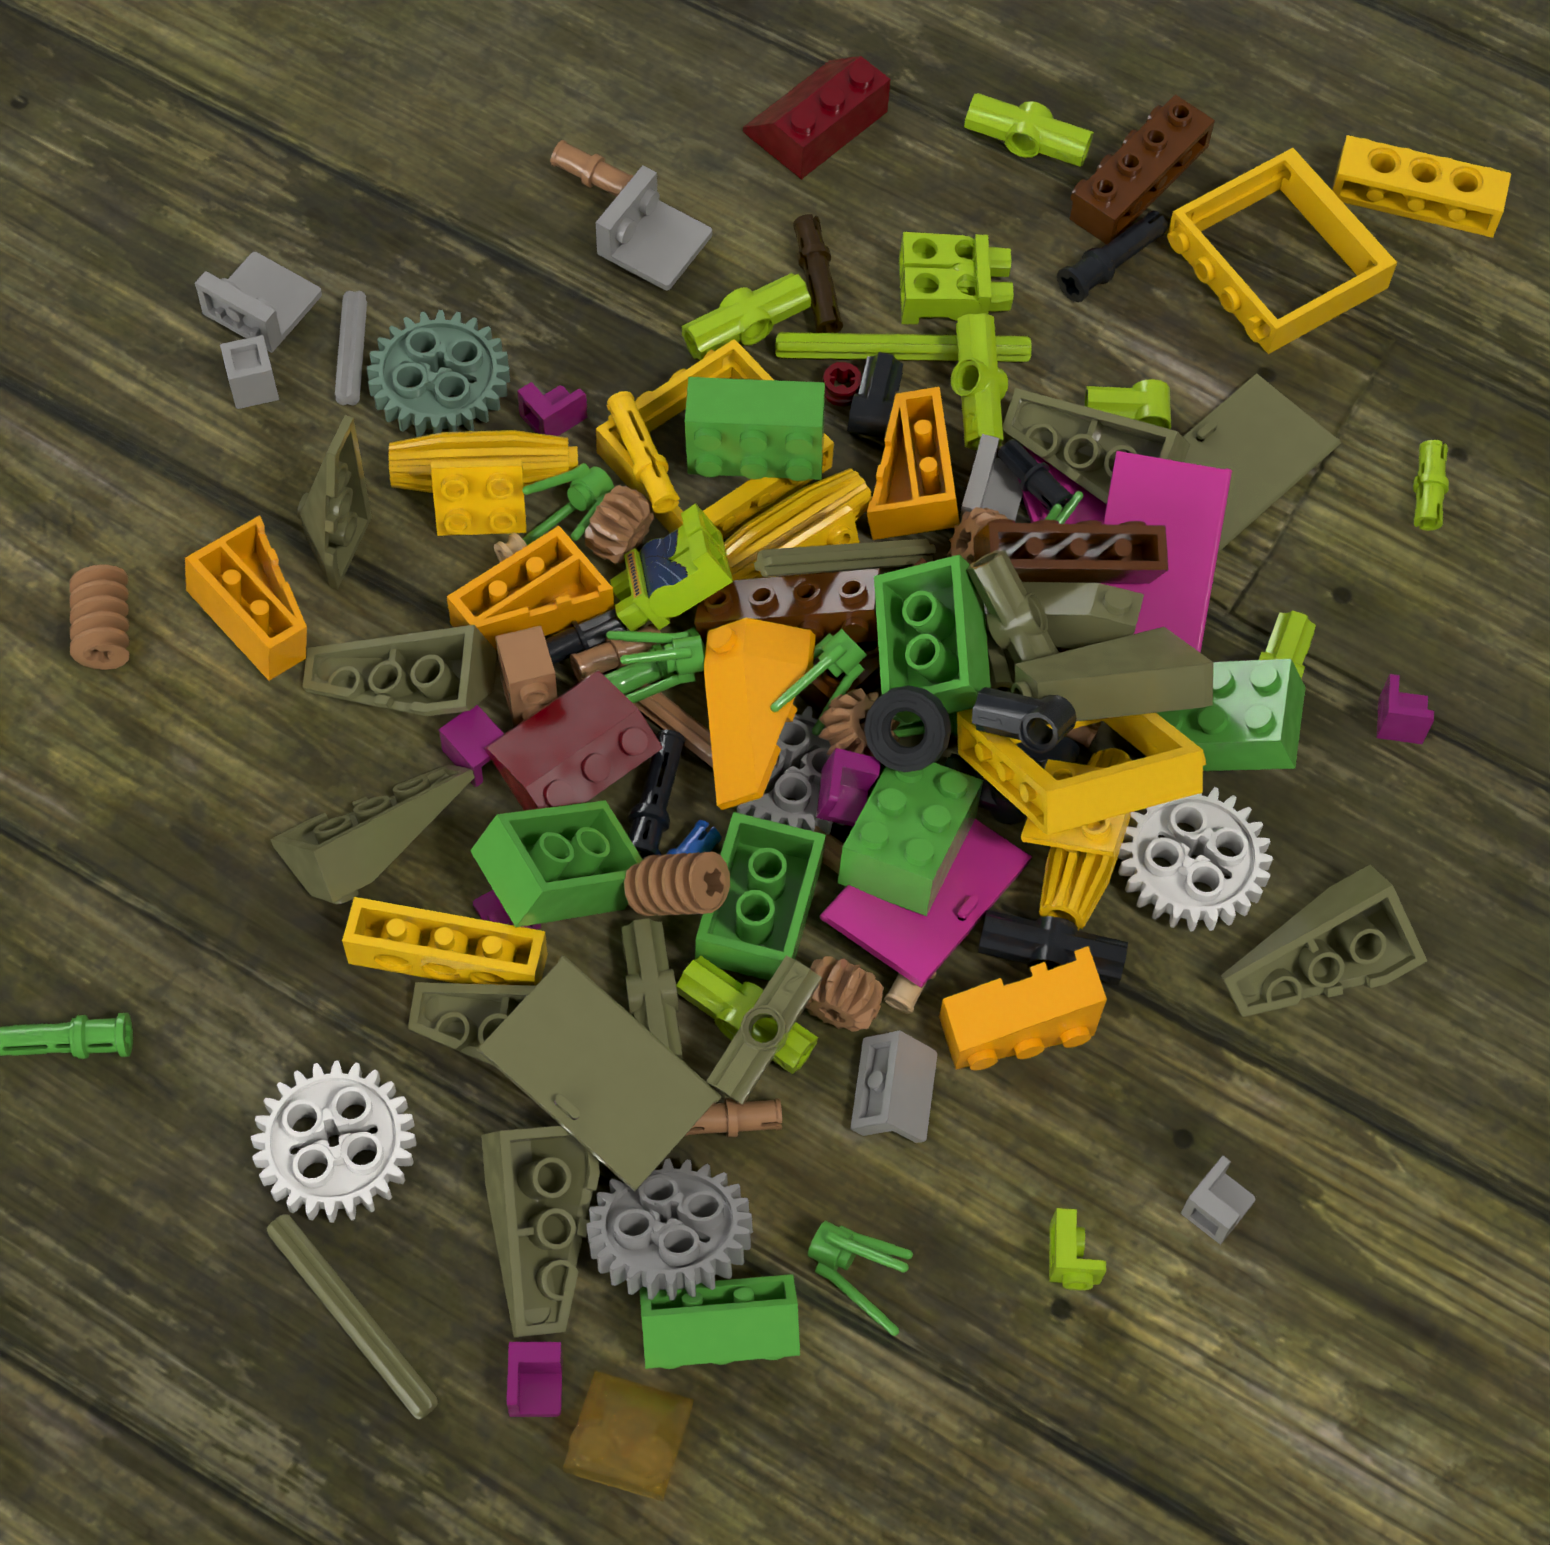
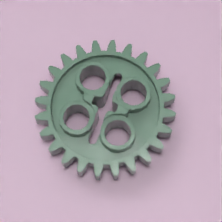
M443 310L438 311L435 320H429L427 314L421 312L420 323L415 324L411 319L405 317L404 330L401 331L394 326H390L391 340L381 337L377 339L379 351L370 352L371 365L367 366L370 395L374 396L376 409L384 410L387 422L398 418L399 428L402 432L412 424L415 425L417 437H421L427 428L432 429L433 434L441 433L442 429L447 428L449 432H458L457 426L464 425L469 431H474L473 419L477 418L487 423L489 421L488 409L499 411V397H507L508 395L507 383L510 382L507 352H502L500 338L492 339L489 326L478 331L477 318L475 317L466 324H463L461 312H456L451 320H445Z

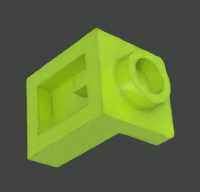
M1056 1208L1050 1222L1049 1282L1063 1283V1287L1069 1290H1089L1093 1288V1285L1101 1283L1106 1273V1261L1077 1259V1257L1083 1258L1085 1228L1077 1227V1209Z

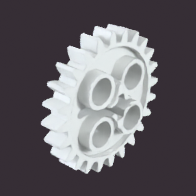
M1216 787L1213 788L1208 797L1202 796V793L1141 809L1139 813L1131 812L1129 827L1126 829L1118 855L1119 859L1125 861L1121 862L1118 873L1120 876H1132L1127 882L1126 892L1141 891L1137 906L1140 908L1149 903L1155 905L1152 914L1153 919L1159 918L1164 912L1170 914L1169 922L1172 928L1177 925L1180 918L1187 919L1190 931H1194L1198 920H1204L1207 928L1212 931L1215 928L1218 916L1228 926L1231 925L1236 916L1235 911L1246 916L1251 907L1250 901L1259 902L1263 893L1260 887H1266L1270 878V874L1265 870H1269L1273 857L1264 854L1269 847L1270 839L1256 838L1260 834L1263 823L1253 822L1248 824L1247 819L1252 809L1247 807L1237 812L1233 809L1236 796L1232 795L1223 803L1218 800L1219 791ZM1187 823L1191 825L1195 829V831L1186 832L1184 830H1181L1177 826V824ZM1217 848H1229L1236 854V856H1225L1221 854ZM1193 854L1198 856L1196 859L1191 858ZM1155 857L1167 859L1172 866H1159L1152 859ZM1224 876H1230L1231 879H1225ZM1193 883H1206L1211 887L1212 891H1200Z
M334 1061L330 1074H324L319 1064L316 1063L313 1065V1077L306 1079L298 1070L295 1071L294 1077L297 1084L291 1089L281 1082L277 1084L282 1097L280 1101L271 1098L264 1099L265 1107L271 1115L255 1117L257 1127L265 1132L251 1136L254 1148L262 1150L252 1156L256 1168H265L259 1174L262 1184L264 1186L274 1184L271 1194L276 1202L289 1195L287 1206L291 1213L296 1212L305 1204L307 1217L312 1221L320 1209H325L330 1223H334L338 1209L345 1208L351 1220L355 1219L356 1205L360 1203L370 1212L375 1211L372 1197L379 1194L381 1197L390 1200L392 1195L387 1183L391 1181L404 1184L405 1182L404 1174L398 1166L413 1165L412 1154L404 1150L416 1146L417 1143L415 1134L406 1132L413 1128L415 1124L412 1114H402L408 1108L405 1097L401 1096L392 1099L396 1093L395 1085L392 1081L379 1087L380 1076L377 1070H373L365 1079L362 1078L359 1063H355L348 1074L342 1072L339 1061ZM358 1104L365 1107L362 1115L355 1119H347L341 1116L342 1112L351 1105ZM311 1117L317 1120L315 1125L308 1131L298 1132L292 1129L294 1124L301 1118ZM373 1127L378 1129L374 1134L368 1133ZM339 1135V1145L330 1147L329 1137ZM293 1148L300 1149L297 1154L293 1155L290 1153ZM362 1150H371L377 1153L375 1159L366 1165H357L352 1162L353 1157ZM313 1163L327 1165L326 1171L317 1178L303 1176L304 1170Z

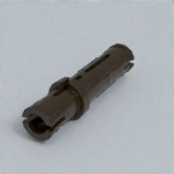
M813 214L802 215L795 219L793 228L799 245L797 261L805 273L816 332L838 333L843 328V321L839 312L834 283L829 268V262L831 261L830 249L823 241L819 217L815 216L813 218Z

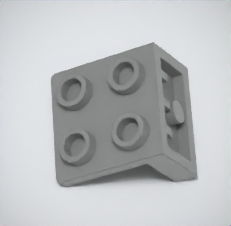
M642 165L596 221L597 254L667 291L672 288L711 239L712 228L659 200L660 194L657 192V172Z
M252 252L229 279H219L205 271L195 282L204 315L245 338L263 335L266 348L271 353L322 296L319 286L257 252Z

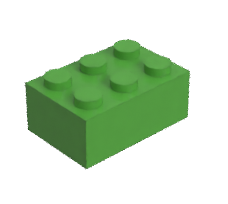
M688 377L685 411L688 474L704 477L720 475L744 476L749 479L768 477L789 478L794 481L822 480L825 382Z
M955 555L874 576L882 695L893 688L909 685L926 689L941 700L949 714L973 708L978 692L984 687L991 688L984 602L967 572L970 564L962 556ZM902 711L896 714L905 723L921 720L918 715L909 711Z
M1292 659L1213 662V705L1202 708L1157 712V714L1203 749L1206 759L1203 771L1294 769L1296 767L1306 687Z
M932 763L923 770L902 772L886 766L842 847L838 884L850 885L879 899L927 916L977 816L983 780L937 763Z
M606 800L497 814L470 850L516 928L624 910L629 904L624 888L626 871L632 865L638 864L643 860Z
M733 812L721 851V857L727 863L730 873L729 892L719 909L713 913L703 914L696 936L695 959L701 955L718 968L769 981L786 955L796 960L824 859L826 834Z

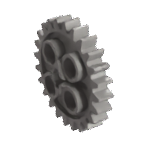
M808 706L802 715L795 714L793 722H785L777 741L781 751L762 798L737 805L736 813L814 831L815 826H818L826 834H830L833 822L816 818L822 775L819 772H822L823 766L831 756L826 755L831 745L828 740L819 738V735L812 734V728L817 722L816 719L812 718V707ZM786 798H793L797 801L788 800Z
M665 1159L663 1168L661 1170H654L635 1192L626 1183L611 1179L609 1181L610 1193L598 1192V1206L590 1207L589 1209L590 1223H587L588 1243L591 1258L597 1259L600 1274L610 1272L611 1284L614 1286L627 1280L628 1294L631 1295L642 1286L647 1287L648 1299L651 1300L657 1295L659 1289L667 1291L670 1301L675 1300L677 1290L685 1288L691 1297H695L696 1285L699 1283H703L711 1290L715 1289V1275L730 1279L732 1277L731 1264L743 1265V1250L751 1249L750 1234L753 1233L752 1214L749 1213L748 1198H741L740 1185L728 1186L727 1174L725 1172L711 1178L710 1165L708 1164L701 1167L697 1172L692 1171L691 1160L688 1159L682 1164L680 1169H674L671 1160Z

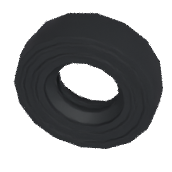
M909 685L893 688L875 700L867 713L864 731L867 745L877 760L890 769L911 772L923 770L940 758L948 746L951 725L949 714L939 698L926 689ZM909 711L921 718L924 723L925 733L920 744L907 747L894 739L891 732V722L897 713Z

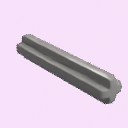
M347 291L343 295L335 385L336 401L340 405H356L360 400L367 311L366 295L362 291Z

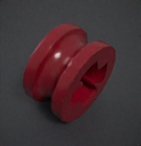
M836 362L825 370L823 382H825V398L828 402L837 406L852 404L853 396L859 393L862 381L861 372L856 366L847 362ZM837 380L841 385L835 387L834 383ZM850 382V387L847 388L843 383Z

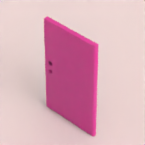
M1116 451L1103 524L1119 525L1129 521H1142L1146 525H1166L1169 569L1167 572L1150 584L1101 583L1144 594L1134 634L1166 627L1201 653L1232 475L1231 469H1220Z
M975 819L927 916L889 903L848 885L820 914V919L922 988L981 920L987 910L993 906L1030 863L1032 856Z

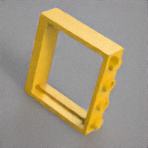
M1294 148L1174 210L1167 234L1173 250L1178 254H1182L1193 267L1198 279L1208 284L1219 297L1223 308L1234 314L1245 327L1250 339L1258 342L1267 354L1274 352L1386 290L1389 287L1397 265L1396 260ZM1278 190L1284 193L1357 275L1280 319H1277L1201 232Z
M733 339L716 351L711 349L702 360L690 368L677 371L668 382L653 392L647 391L636 399L635 403L648 431L651 432L686 409L688 377L774 379ZM609 415L608 421L596 428L597 454L629 489L637 490L649 500L643 484L635 480L632 472L634 464L628 451L625 449L626 446L622 441L612 415ZM825 433L822 473L832 467L834 442ZM768 477L750 479L703 510V512L718 528L724 540L735 533L742 525L779 503L813 479L805 481ZM678 505L666 513L654 512V516L670 533L683 525L681 516L683 511Z
M972 709L957 712L958 754L1047 835L1203 793V766L1206 765L1202 748L1157 713L1076 721L1073 729L1104 721L1147 757L1057 781L1016 745L1021 743V740L976 730L975 724H972Z

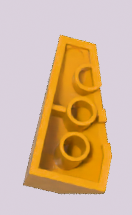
M746 617L708 631L704 659V677L716 802L721 810L762 798L781 751L777 741L785 722H793L797 712V708L793 705L795 697L777 712H773L770 707L786 690L813 668L816 635L811 630Z

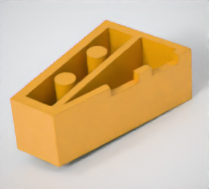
M940 387L896 393L884 440L885 448L881 465H878L876 485L872 501H869L867 509L872 540L954 528L955 524H960Z
M259 515L185 557L186 591L267 680L270 681L306 659L307 626L290 585L283 577L278 565L279 559L274 548L270 546L265 534L264 523Z
M557 526L448 595L447 603L450 623L453 627L475 625L495 650H497L495 636L536 626L542 627L544 636L572 627L571 622L574 620L579 624L614 608L613 587L563 529Z
M1089 946L1074 951L1076 961L1048 970L1045 962L1030 967L1033 976L1018 982L1004 985L1003 980L999 978L944 998L939 1019L955 1070L970 1067L971 1070H982L996 1064L998 1059L1014 1055L1018 1059H1027L1039 1055L1047 1047L1063 1044L1064 1047L1071 1048L1088 1042L1095 1035L1107 1000Z

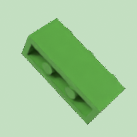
M793 1274L715 1281L716 1288L713 1290L706 1287L703 1283H699L696 1285L695 1297H691L685 1288L677 1290L675 1300L671 1301L667 1296L666 1290L659 1289L657 1295L651 1300L648 1299L647 1287L640 1288L645 1369L660 1367L674 1369L683 1365L707 1363L723 1365L733 1361L754 1359L778 1360L783 1357L800 1356L798 1303Z

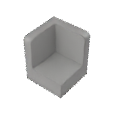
M263 335L220 344L237 409L279 400Z
M1225 1156L1219 1159L1189 1196L1181 1212L1185 1218L1220 1245L1255 1202L1253 1194L1225 1174L1231 1163Z

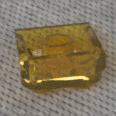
M595 1371L577 1426L570 1437L569 1451L563 1466L564 1472L664 1502L694 1400Z

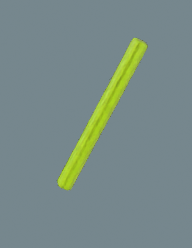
M780 332L777 334L775 341V352L778 358L867 360V356H874L878 352L894 355L897 360L959 361L957 335ZM995 336L997 362H1027L1030 360L1032 353L1030 337Z

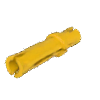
M628 391L618 392L608 399V405L606 406L614 419L622 441L634 464L632 472L635 480L643 484L655 513L669 512L679 504L678 500H680L667 474L669 465L666 458L658 454L648 428L636 406L633 394Z

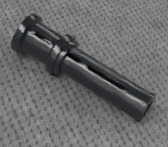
M1150 211L1144 218L1102 248L1088 249L1084 252L1082 260L1072 267L1066 266L1060 269L1057 273V281L1064 295L1071 301L1079 303L1087 298L1092 288L1098 284H1106L1111 281L1116 268L1168 232V224L1164 216H1160L1153 222L1152 220L1158 217L1159 212Z
M673 730L658 731L656 737L663 749L652 756L640 802L629 811L628 821L631 824L628 837L637 851H643L639 853L642 859L650 855H661L658 849L662 834L670 826V817L666 810L675 782L682 748L686 741L682 734ZM665 765L661 786L657 787L661 766ZM643 834L647 835L646 840L642 838Z

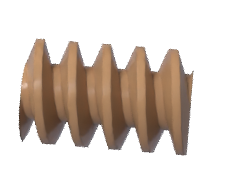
M93 565L79 570L70 579V639L72 640L70 642V655L83 666L101 670L117 669L125 665L129 660V651L126 649L129 646V636L126 634L129 630V621L126 618L128 615V604L125 602L128 599V589L125 587L128 584V575L124 569L111 565Z
M715 852L650 855L640 863L632 865L626 871L624 880L625 895L633 910L644 916L713 913L722 906L727 898L730 888V873L727 863L721 855Z

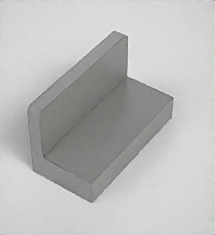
M984 434L981 436L961 507L960 523L965 511L971 512L975 507L989 508L1005 515L1008 519L1016 520L1023 492L1017 476L1000 458H996L999 438Z
M900 1030L863 1038L850 1129L862 1136L894 1131L915 1143L925 1142L927 1139L937 1052Z

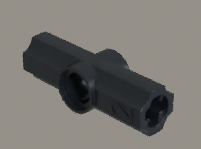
M987 910L978 953L1025 963L1029 969L1032 966L1045 962L1048 970L1076 961L1074 951L1089 946L1100 981L1119 985L1125 965L1128 942L1078 931V927L1073 922L1060 917L1044 916L1034 921Z

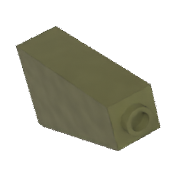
M1160 627L1015 664V683L1012 685L1011 693L1042 699L1048 695L1064 697L1073 705L1076 711V721L1202 708L1213 705V662L1166 627ZM1042 719L1046 725L1049 724L1046 720Z

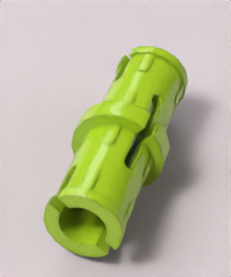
M1427 440L1420 444L1418 475L1413 480V491L1416 493L1414 526H1420L1419 529L1427 531L1437 530L1442 527L1443 499L1449 490V480L1445 472L1448 446L1446 443L1442 445V441Z

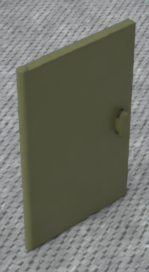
M1257 373L1183 436L1190 443L1185 463L1232 470L1218 552L1341 444L1338 438Z
M566 956L559 958L554 968L477 1050L634 1192L713 1103H717L721 1099V1095Z

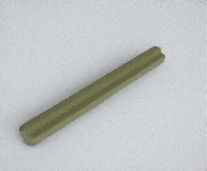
M927 539L764 549L757 553V561L754 562V567L756 571H760L763 577L913 566L921 558L927 562L933 561V554L936 553L935 545H930Z
M283 1214L272 1221L267 1227L269 1237L416 1419H422L432 1412L438 1405L434 1393L290 1215Z

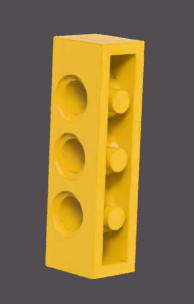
M1347 135L1339 158L1332 191L1343 203L1493 238L1504 212L1511 173Z
M358 897L353 899L342 939L348 964L459 984L537 986L542 980L548 955L546 934L542 930L525 927L516 928L514 925Z

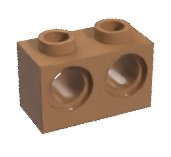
M541 626L495 636L501 683L514 727L557 698L555 670Z

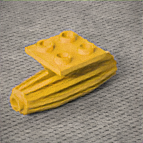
M517 430L441 432L389 443L391 487L433 493L437 536L527 533L523 487L572 471L578 467V447L569 446L568 437Z
M846 469L797 490L742 525L724 542L732 579L767 578L763 577L760 571H756L754 567V562L757 561V553L764 549L859 543L855 522L867 512L869 501H872L871 491L866 485L865 480L853 469Z
M1108 748L1104 751H1098L1097 754L1094 753L1087 765L1048 759L1044 770L1058 781L1132 760L1124 751ZM1131 812L1050 835L1045 834L1027 817L1021 834L1022 842L1051 846L1045 866L1039 908L1040 916H1054L1067 919L1078 927V931L1080 928L1083 929L1110 882L1131 818Z

